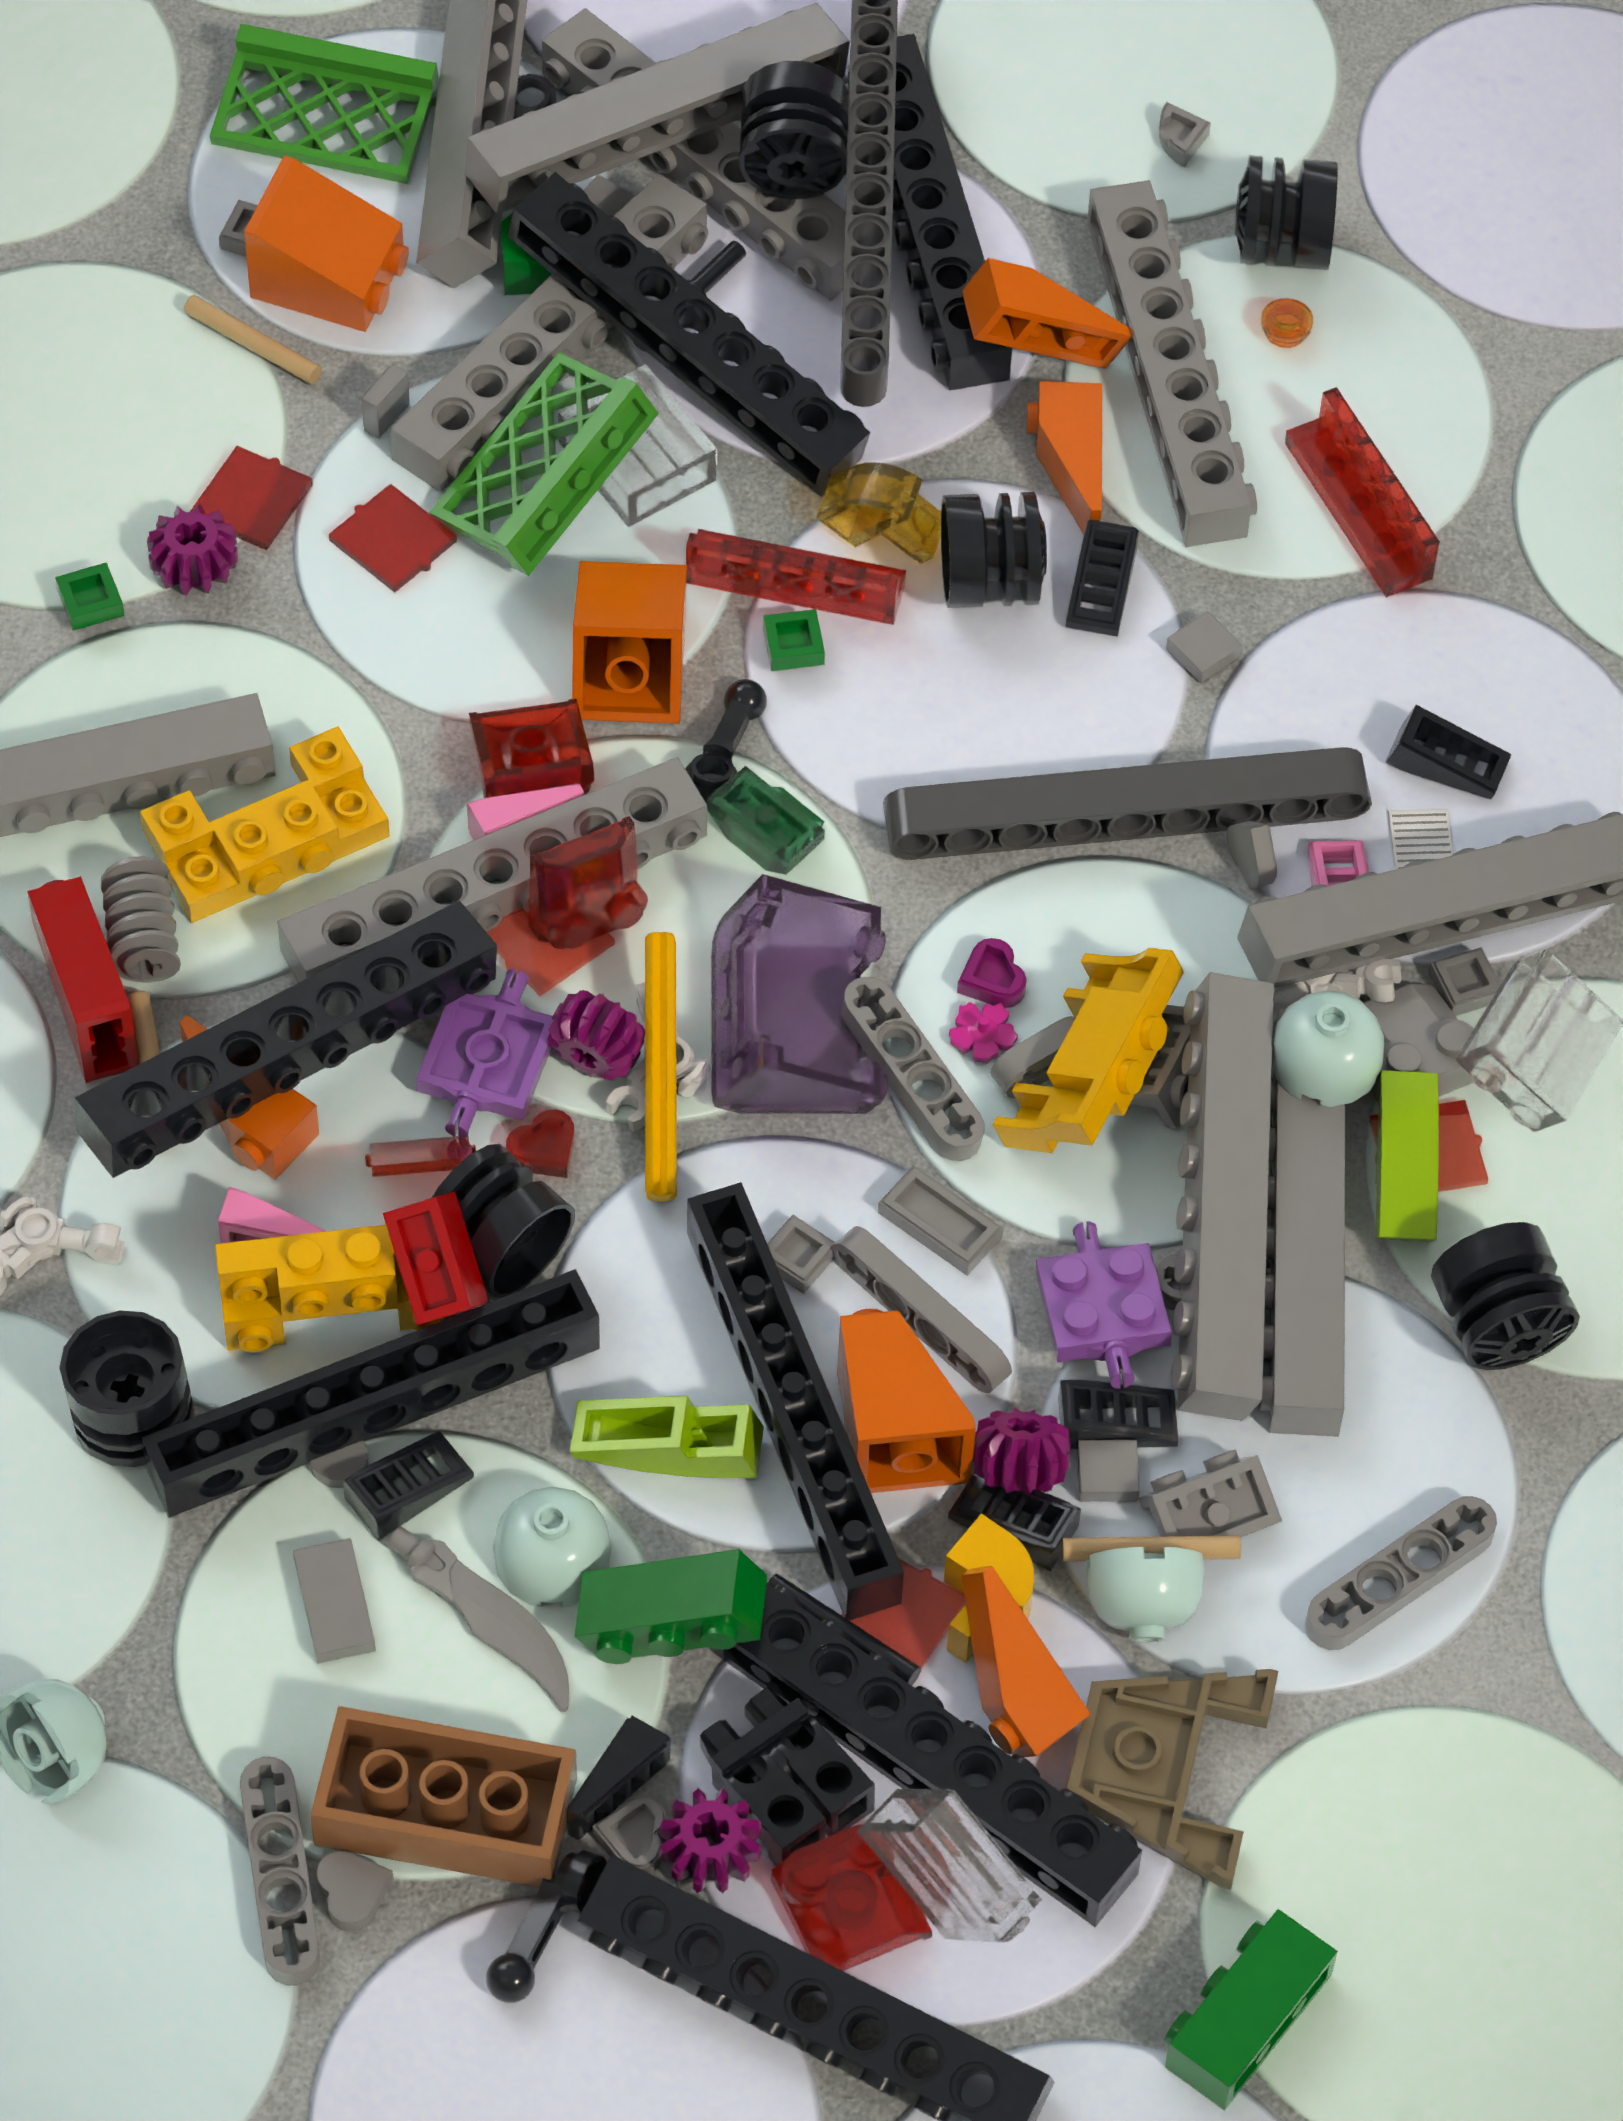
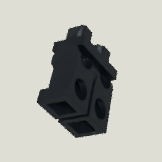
M767 1687L752 1697L744 1706L745 1717L755 1728L740 1737L726 1720H719L701 1733L700 1748L712 1767V1785L716 1790L719 1791L724 1788L728 1792V1803L730 1805L744 1799L749 1804L747 1819H757L760 1822L761 1836L758 1838L768 1849V1858L783 1875L825 1846L826 1835L832 1841L872 1813L875 1804V1783L814 1718L809 1716V1710L798 1698L787 1704L785 1700Z

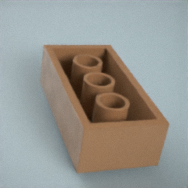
M338 1706L310 1815L314 1845L536 1887L541 1886L543 1878L554 1882L567 1825V1807L573 1799L577 1781L576 1749Z

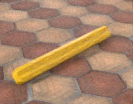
M652 932L645 937V1192L648 1200L655 1202L672 1201L677 1196L675 936L669 932Z

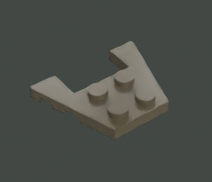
M1261 1669L1256 1670L1255 1675L1227 1677L1226 1672L1205 1673L1203 1679L1169 1681L1168 1676L1092 1681L1086 1708L1091 1715L1082 1721L1067 1790L1078 1795L1086 1803L1090 1813L1108 1823H1114L1123 1827L1137 1840L1221 1888L1231 1890L1244 1831L1184 1818L1182 1814L1204 1717L1208 1715L1267 1728L1279 1671Z

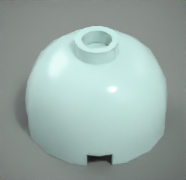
M1326 990L1302 997L1287 1007L1274 1029L1272 1068L1276 1079L1289 1094L1300 1100L1302 1099V1094L1312 1099H1319L1320 1106L1335 1107L1355 1102L1370 1092L1382 1068L1384 1035L1378 1018L1362 1001L1343 992Z
M552 1486L529 1491L514 1500L500 1517L493 1543L497 1575L512 1595L529 1605L542 1607V1602L551 1604L561 1602V1607L577 1604L580 1597L583 1572L609 1568L611 1541L605 1518L591 1500L574 1490Z
M1128 1547L1093 1553L1089 1556V1560L1086 1559L1087 1586L1093 1608L1098 1617L1110 1627L1129 1631V1641L1154 1643L1164 1641L1165 1630L1184 1625L1195 1615L1202 1600L1204 1586L1203 1554L1195 1550L1164 1547V1554L1144 1553V1547Z
M58 1679L37 1680L19 1686L0 1697V1761L16 1785L26 1794L33 1791L35 1786L42 1794L48 1796L41 1801L48 1805L61 1802L86 1786L98 1772L106 1755L105 1717L101 1707L94 1699L88 1697L77 1687Z

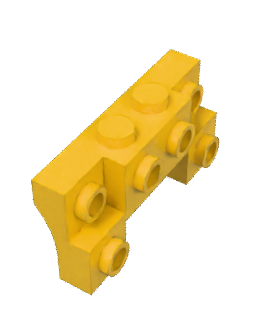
M339 726L289 747L291 767L301 783L211 822L207 820L190 790L140 811L142 831L159 860L169 868L168 878L179 903L191 923L253 896L272 893L285 882L306 873L320 872L333 861L390 837L389 818L365 781L363 765Z
M1148 948L1141 953L1131 956L1084 954L1080 962L1090 978L1084 990L1067 988L1063 994V998L1075 1020L1046 1072L1054 1087L1016 1082L1012 1089V1093L1020 1105L1016 1117L997 1116L992 1124L1005 1147L1053 1154L1059 1141L1093 1146L1109 1114L1125 1115L1133 1097L1140 1091L1144 1077L1158 1050L1163 1047L1169 1031L1162 1013L1184 973L1173 950Z
M386 1224L215 1244L228 1351L241 1349L246 1352H261L271 1346L285 1344L283 1322L398 1309L400 1331L411 1329L417 1331L457 1315L456 1313L420 1325L416 1324Z

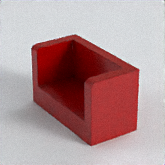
M455 1192L383 1213L417 1325L489 1303Z

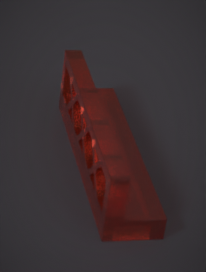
M1335 387L1323 392L1319 418L1287 430L1285 445L1386 597L1432 580L1440 543L1439 539L1338 388Z
M698 529L697 534L690 533L686 544L687 584L891 625L895 623L906 583V570Z

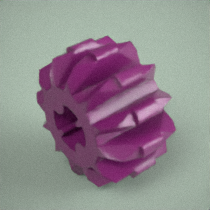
M200 503L193 512H184L177 505L174 511V518L159 515L156 530L149 531L147 546L148 552H150L148 555L150 569L153 570L154 575H160L161 582L164 583L166 589L180 584L181 590L187 596L193 587L200 586L209 594L212 587L211 581L227 584V579L230 575L229 569L236 567L238 562V549L235 546L237 544L236 532L232 524L225 523L220 510L205 515V510Z
M580 990L577 994H568L564 1002L558 1005L551 1017L553 1021L548 1029L550 1033L547 1041L551 1047L557 1050L556 1054L559 1058L569 1061L573 1065V1069L579 1068L585 1071L589 1077L598 1075L604 1080L613 1081L615 1077H625L629 1069L635 1066L641 1055L640 1050L644 1044L643 1038L645 1036L644 1027L636 1022L637 1016L634 1013L620 1007V1002L614 1003L608 1000L604 994L594 996L585 990Z
M1014 1407L1008 1413L998 1410L993 1411L990 1417L978 1421L973 1452L974 1474L984 1478L985 1485L990 1487L1001 1486L1005 1488L1006 1493L1016 1490L1030 1495L1032 1490L1052 1491L1053 1485L1064 1482L1066 1471L1069 1469L1071 1446L1069 1429L1062 1424H1058L1056 1417L1052 1415H1038L1035 1409L1030 1412H1022Z
M697 1788L693 1792V1806L676 1799L671 1806V1814L674 1819H664L661 1822L660 1836L666 1841L660 1845V1858L663 1862H674L671 1868V1876L675 1879V1882L683 1880L692 1874L693 1890L697 1894L705 1888L706 1880L714 1881L716 1888L723 1894L728 1890V1875L745 1882L750 1875L748 1863L757 1862L760 1859L761 1845L755 1840L761 1836V1824L757 1819H747L750 1806L745 1799L728 1806V1792L724 1788L718 1791L715 1801H707L703 1791ZM711 1835L713 1841L718 1843V1845L709 1846L708 1840L701 1837Z

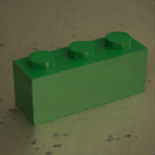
M740 1549L583 1572L574 1637L592 1651L599 1660L609 1664H625L631 1658L650 1655L675 1657L681 1655L685 1650L706 1647L725 1650L733 1648L736 1643L760 1640L767 1574Z
M1280 1909L1275 1911L1265 1925L1258 1920L1251 1925L1238 1944L1237 1951L1241 1953L1229 1970L1221 1965L1214 1971L1201 1991V1996L1205 2000L1193 2015L1186 2010L1183 2011L1171 2025L1164 2038V2041L1169 2044L1165 2068L1224 2111L1333 1973L1338 1951Z

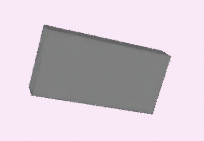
M915 1165L908 1170L878 1203V1213L967 1276L1003 1236L1002 1226Z
M351 1538L293 1550L317 1664L376 1651Z

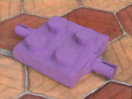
M516 969L507 970L506 977L497 996L466 994L445 1005L415 1081L416 1092L449 1100L455 1104L450 1119L445 1126V1130L454 1137L457 1130L459 1138L468 1137L476 1111H489L522 1121L525 1118L552 1048L547 1038L550 1033L548 1029L553 1020L551 1015L533 1011L519 1002L529 981L528 975L519 970L517 978Z
M1087 1221L1085 1233L1083 1222H1080L1073 1228V1235L1075 1236L1079 1252L1036 1259V1276L1057 1363L1079 1359L1105 1360L1111 1386L1119 1389L1122 1376L1124 1388H1126L1135 1380L1128 1357L1142 1350L1171 1346L1172 1331L1149 1243L1109 1249L1101 1248L1096 1224Z

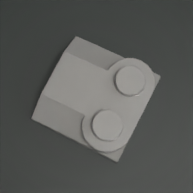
M1409 984L1394 990L1395 998L1393 1002L1383 1003L1370 1000L1364 1003L1378 1018L1384 1035V1054L1381 1070L1438 1073V1097L1486 1077L1488 1065L1480 1054L1481 1042L1478 1033L1471 1025L1457 1019L1434 986ZM1380 1072L1377 1075L1376 1083L1370 1090L1378 1104Z

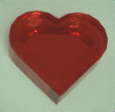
M557 1109L546 1110L539 1113L531 1125H522L511 1131L506 1139V1149L517 1158V1161L522 1162L534 1174L567 1178L575 1141L574 1123L571 1117L563 1111Z

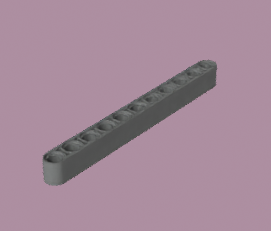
M852 0L840 390L841 395L847 402L859 407H869L880 403L886 396L888 385L898 0Z

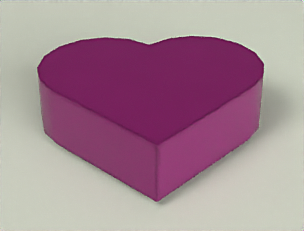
M996 938L984 939L977 943L958 980L957 993L993 1006L1002 1003L1004 1008L1014 1007L1019 1004L1025 996L1027 979L1021 967L1014 964V953L1010 945Z

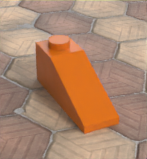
M987 258L962 290L973 338L976 340L1106 369L1133 337L1131 328L1030 267Z
M1039 381L1038 402L1027 403L1026 433L1036 434V456L1084 535L1087 521H1101L1102 383Z
M188 1015L179 1022L182 1042L207 1030ZM294 1089L286 1093H276L253 1105L244 1115L234 1119L228 1118L219 1123L238 1161L250 1170L256 1171L259 1168L274 1180L319 1135L317 1105Z
M993 1566L969 1569L961 1576L981 1706L991 1722L988 1726L990 1735L995 1743L1007 1754L1012 1753L1022 1757L1038 1756L1091 1714Z

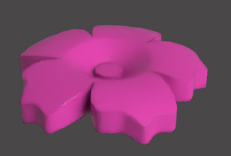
M972 1002L960 1005L959 1014L955 1019L957 1027L949 1030L950 1044L958 1048L962 1053H968L973 1049V1060L985 1063L999 1057V1050L1007 1051L1012 1048L1018 1040V1035L1014 1032L1013 1025L1006 1023L1009 1018V1010L1005 1009L1002 1003L994 1006L984 1005L982 1015Z

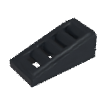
M1097 520L1087 521L1065 627L1118 637L1137 554L1139 530L1137 528ZM1091 563L1120 568V571L1093 567ZM1086 584L1116 589V592L1086 587ZM1082 602L1109 606L1112 607V611L1106 612L1084 608L1081 605Z
M1415 705L1402 723L1385 762L1402 771L1491 800L1497 791L1512 754ZM1415 739L1424 742V744L1416 742ZM1436 746L1445 749L1443 755L1435 752ZM1457 754L1467 756L1463 766L1454 762ZM1478 760L1488 763L1483 776L1474 772Z
M1060 1380L1058 1395L1060 1424L1069 1429L1070 1449L1078 1448V1440H1137V1448L1178 1447L1174 1390L1135 1385L1124 1388V1384H1120V1388L1117 1389L1108 1382ZM1148 1407H1159L1160 1428L1149 1427ZM1113 1408L1114 1423L1103 1422V1409ZM1125 1408H1136L1137 1425L1126 1424ZM1080 1409H1090L1091 1420L1080 1419Z
M437 1431L360 1469L343 1480L344 1499L375 1537L380 1540L474 1478V1472L444 1435ZM437 1453L451 1471L441 1475L428 1460V1457ZM418 1465L430 1481L422 1485L410 1469ZM400 1477L410 1491L402 1494L392 1481ZM381 1488L391 1499L384 1504L374 1494Z
M973 1473L950 1509L948 1518L969 1529L978 1516L983 1514L1015 1536L1026 1548L1033 1563L1051 1572L1062 1554V1538H1072L1079 1527L1081 1508L1039 1490H1032L1030 1495L1016 1490L1006 1493L1005 1488L1001 1486L990 1487L985 1485L984 1478ZM982 1490L992 1494L983 1511L978 1512L971 1509ZM1005 1501L1011 1504L1003 1520L994 1518L993 1516L999 1506ZM1022 1511H1025L1031 1515L1025 1526L1021 1528L1014 1525ZM1042 1521L1051 1525L1044 1536L1035 1533Z
M633 1715L630 1718L627 1717L567 1807L568 1835L579 1841L592 1829L594 1824L614 1811L665 1767L670 1760V1737Z

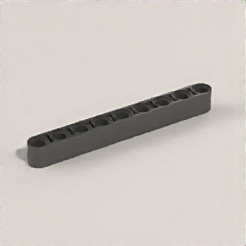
M1347 747L913 786L897 789L889 793L883 801L891 854L904 860L1227 831L1229 826L1246 821L1263 823L1274 827L1347 820L1363 815L1372 805L1362 754L1356 749Z

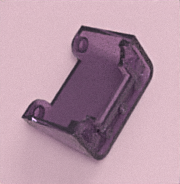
M762 874L722 916L716 927L711 949L712 1102L716 1108L739 1114H867L875 1106L883 1102L888 1090V1076L883 1071V1065L880 1060L868 1057L862 1058V1047L841 1016V1005L848 984L857 978H861V974L871 963L877 962L883 954L886 935L881 930V907ZM861 999L858 1000V1008L861 1007Z

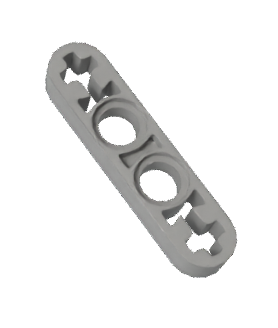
M861 977L853 980L848 984L844 992L841 1005V1016L844 1023L933 1148L942 1157L949 1160L963 1161L970 1159L978 1152L985 1131V1122L980 1112L891 988L884 981L875 977ZM863 999L866 1004L876 1002L878 1004L876 1013L874 1014L868 1006L858 1008V1000ZM878 1020L880 1025L875 1030L876 1021ZM893 1037L901 1038L911 1045L913 1051L907 1056L895 1057L884 1050L882 1042ZM923 1079L931 1080L941 1087L943 1094L936 1099H924L914 1092L912 1085ZM950 1107L949 1115L947 1117L945 1111ZM950 1123L957 1131L967 1129V1138L963 1139L958 1133L949 1136L947 1132Z
M855 1226L834 1243L832 1247L833 1254L841 1268L888 1311L898 1310L915 1335L976 1389L983 1393H991L1011 1375V1364L1004 1352L866 1229Z
M1474 1496L1460 1497L1318 1593L1310 1602L1305 1621L1306 1633L1310 1640L1317 1646L1327 1650H1340L1349 1646L1485 1552L1492 1543L1497 1525L1496 1513L1492 1506L1483 1499ZM1460 1518L1467 1523H1472L1475 1520L1480 1522L1478 1534L1471 1529H1467L1455 1537L1453 1547H1451L1448 1539L1457 1532ZM1425 1545L1431 1547L1438 1553L1440 1563L1430 1569L1416 1567L1408 1558V1552L1416 1546ZM1371 1577H1382L1392 1583L1395 1588V1594L1386 1600H1376L1365 1593L1362 1584ZM1351 1597L1355 1606L1345 1614L1342 1628L1340 1629L1335 1623L1324 1626L1322 1624L1324 1612L1326 1611L1332 1617L1339 1615L1348 1608Z
M261 1757L253 1760L244 1768L240 1776V1790L264 1959L267 1971L275 1981L284 1985L297 1986L307 1982L315 1975L320 1964V1952L295 1780L291 1768L284 1761L275 1757ZM266 1777L273 1778V1783L276 1786L277 1812L265 1813L263 1793L259 1789L261 1786L260 1779ZM282 1830L292 1837L293 1843L285 1853L269 1855L259 1848L258 1844L261 1837L269 1831ZM280 1885H290L300 1892L301 1899L293 1909L277 1911L267 1904L266 1898L269 1892ZM294 1927L297 1949L303 1953L299 1955L298 1964L287 1965V1960L282 1956L285 1952L282 1929Z

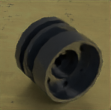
M782 61L766 65L750 75L742 87L739 170L747 183L762 193L783 199H806L819 196L838 186L845 176L847 168L849 90L841 77L827 67L808 61Z
M1249 155L1247 168L1238 185L1235 235L1237 236L1240 249V264L1253 265L1257 242H1266L1265 263L1266 266H1274L1280 245L1284 243L1291 244L1294 268L1328 270L1336 214L1337 161L1303 159L1297 181L1290 182L1286 181L1285 164L1282 157L1274 158L1271 180H1263L1262 156Z
M1035 492L1020 493L1018 517H1012L1008 493H999L994 518H985L983 504L978 494L943 495L941 503V560L947 608L983 607L987 582H997L1002 604L1004 606H1012L1015 581H1020L1024 604L1039 605L1042 582L1047 569V542L1045 524L1039 512Z
M501 1144L487 1145L469 1155L451 1171L432 1196L433 1198L451 1192L456 1193L485 1290L496 1299L524 1289L542 1274L559 1254L569 1238L575 1223V1209L543 1181L533 1182V1172L522 1162L517 1161V1158Z
M1513 1222L1482 1229L1461 1239L1447 1249L1433 1265L1431 1279L1443 1307L1450 1316L1455 1317L1452 1328L1455 1335L1461 1341V1349L1466 1360L1474 1368L1499 1370L1528 1363L1549 1353L1562 1344L1578 1326L1580 1319L1578 1310L1570 1296H1568L1569 1290L1561 1276L1555 1275L1558 1265L1543 1232L1537 1225L1527 1222Z
M119 1310L96 1316L79 1327L64 1346L59 1369L77 1440L91 1456L114 1466L138 1467L145 1465L142 1437L193 1418L195 1409L179 1340L164 1321L145 1312Z

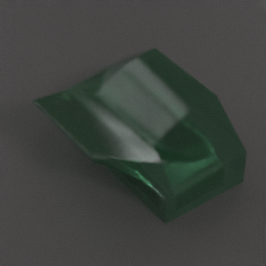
M747 766L743 767L707 798V811L725 837L766 871L787 875L825 838V830L822 828L825 821L783 787H771Z

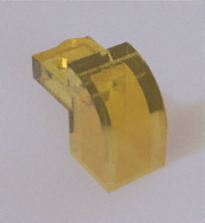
M860 463L832 476L816 516L819 521L854 548L879 535H883L919 564L934 557L941 538V511L918 494L923 480L905 469L885 463Z

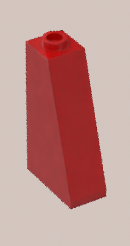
M82 877L65 881L53 880L45 883L40 888L27 891L32 922L85 1083L124 1073L139 1065L131 1006Z

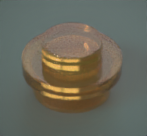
M1281 298L1270 302L1264 308L1261 317V327L1272 344L1282 348H1291L1301 344L1309 336L1313 327V315L1304 303L1295 299Z

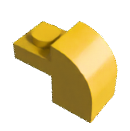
M980 1514L946 1555L944 1582L964 1595L961 1575L972 1568L992 1565L1027 1619H1029L1034 1587V1568L1030 1555L1015 1536L983 1514ZM966 1605L949 1624L947 1651L965 1663L973 1656Z

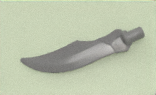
M402 1526L398 1527L390 1536L387 1545L408 1560L407 1565L411 1568L413 1580L433 1590L450 1604H454L465 1618L474 1637L488 1644L522 1668L541 1685L554 1701L557 1708L561 1712H566L569 1708L568 1674L555 1642L543 1625L520 1603L460 1562L445 1542L439 1540L429 1541L427 1539L421 1541Z

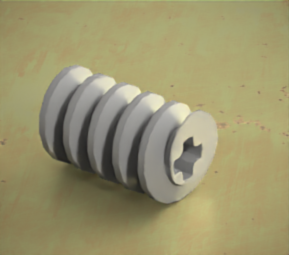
M145 856L129 857L117 861L108 867L101 876L103 910L106 913L107 945L119 976L133 982L152 983L163 981L174 976L181 966L180 958L176 954L179 944L174 936L176 921L172 917L174 903L170 899L172 884L166 879L170 870L165 863L155 858Z

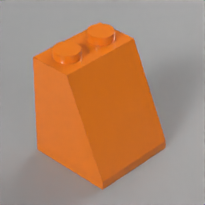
M285 155L244 230L250 298L366 332L374 315H381L385 310L390 293L389 285L394 275L400 277L403 274L409 257V247L404 246L403 226L400 221L295 158Z
M579 562L573 621L572 720L680 724L687 565Z
M869 1308L856 1311L852 1315L840 1316L837 1374L845 1430L870 1492L877 1493L968 1483L972 1473L976 1432L974 1417L898 1310L882 1312L878 1309Z

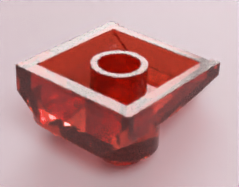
M576 698L568 699L566 702L484 713H469V722L482 778L483 798L574 784L581 785L584 795L590 791L591 785L594 782V767Z
M630 816L623 818L620 822L543 852L530 854L529 927L539 941L549 942L557 949H575L583 946L589 940L614 930L629 928L640 920L647 906L648 896L637 881L638 864L635 824Z
M860 1824L796 1850L771 1870V1882L806 1953L842 1971L921 1938L926 1940L932 1937L929 1923L898 1859V1848L895 1839L882 1825Z

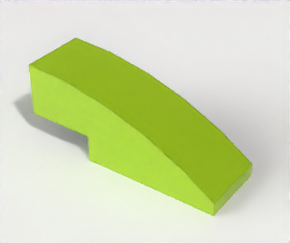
M1381 1070L1375 1184H1377L1375 1239L1433 1242L1437 1240L1438 1073Z
M687 1395L577 1401L570 1453L573 1458L648 1473L703 1478H757L764 1426L750 1404L694 1407Z

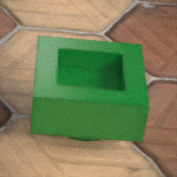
M107 562L55 577L57 591L73 631L124 616L123 602Z
M816 609L763 615V632L771 672L825 664V650Z

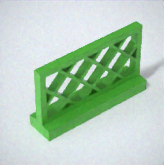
M240 23L235 39L237 51L209 136L211 144L277 158H283L285 155L295 158L302 163L408 184L431 106H436L439 85L437 63ZM245 69L266 72L272 83L248 94L241 81ZM302 80L315 82L321 92L300 104L296 103L287 89ZM351 90L364 92L370 102L349 114L345 113L336 99ZM280 92L290 109L266 121L256 105ZM237 94H239L241 99L235 102ZM400 100L418 103L415 115L398 124H395L385 109ZM329 103L339 119L315 131L305 115ZM249 109L259 124L243 134L226 130L229 119ZM378 113L388 129L364 141L354 125ZM298 119L307 133L306 137L291 144L279 141L274 131ZM347 129L357 146L340 154L328 151L323 141ZM409 132L408 138L406 140L403 135ZM396 139L403 150V154L398 166L379 162L372 151Z
M558 352L429 513L437 522L507 558L514 569L529 576L659 413L637 383L623 376L617 381ZM566 372L575 376L574 389L553 395V388ZM609 393L594 412L588 413V399ZM576 404V418L554 424L555 410ZM542 415V429L524 435L520 434V429L528 419ZM576 433L564 450L556 454L555 440ZM544 444V458L522 465L521 451ZM510 455V469L488 476V469L496 459ZM543 474L531 491L523 494V480ZM511 484L512 498L489 505V491ZM477 495V510L458 516L453 514L464 499ZM510 515L495 535L491 534L490 521Z

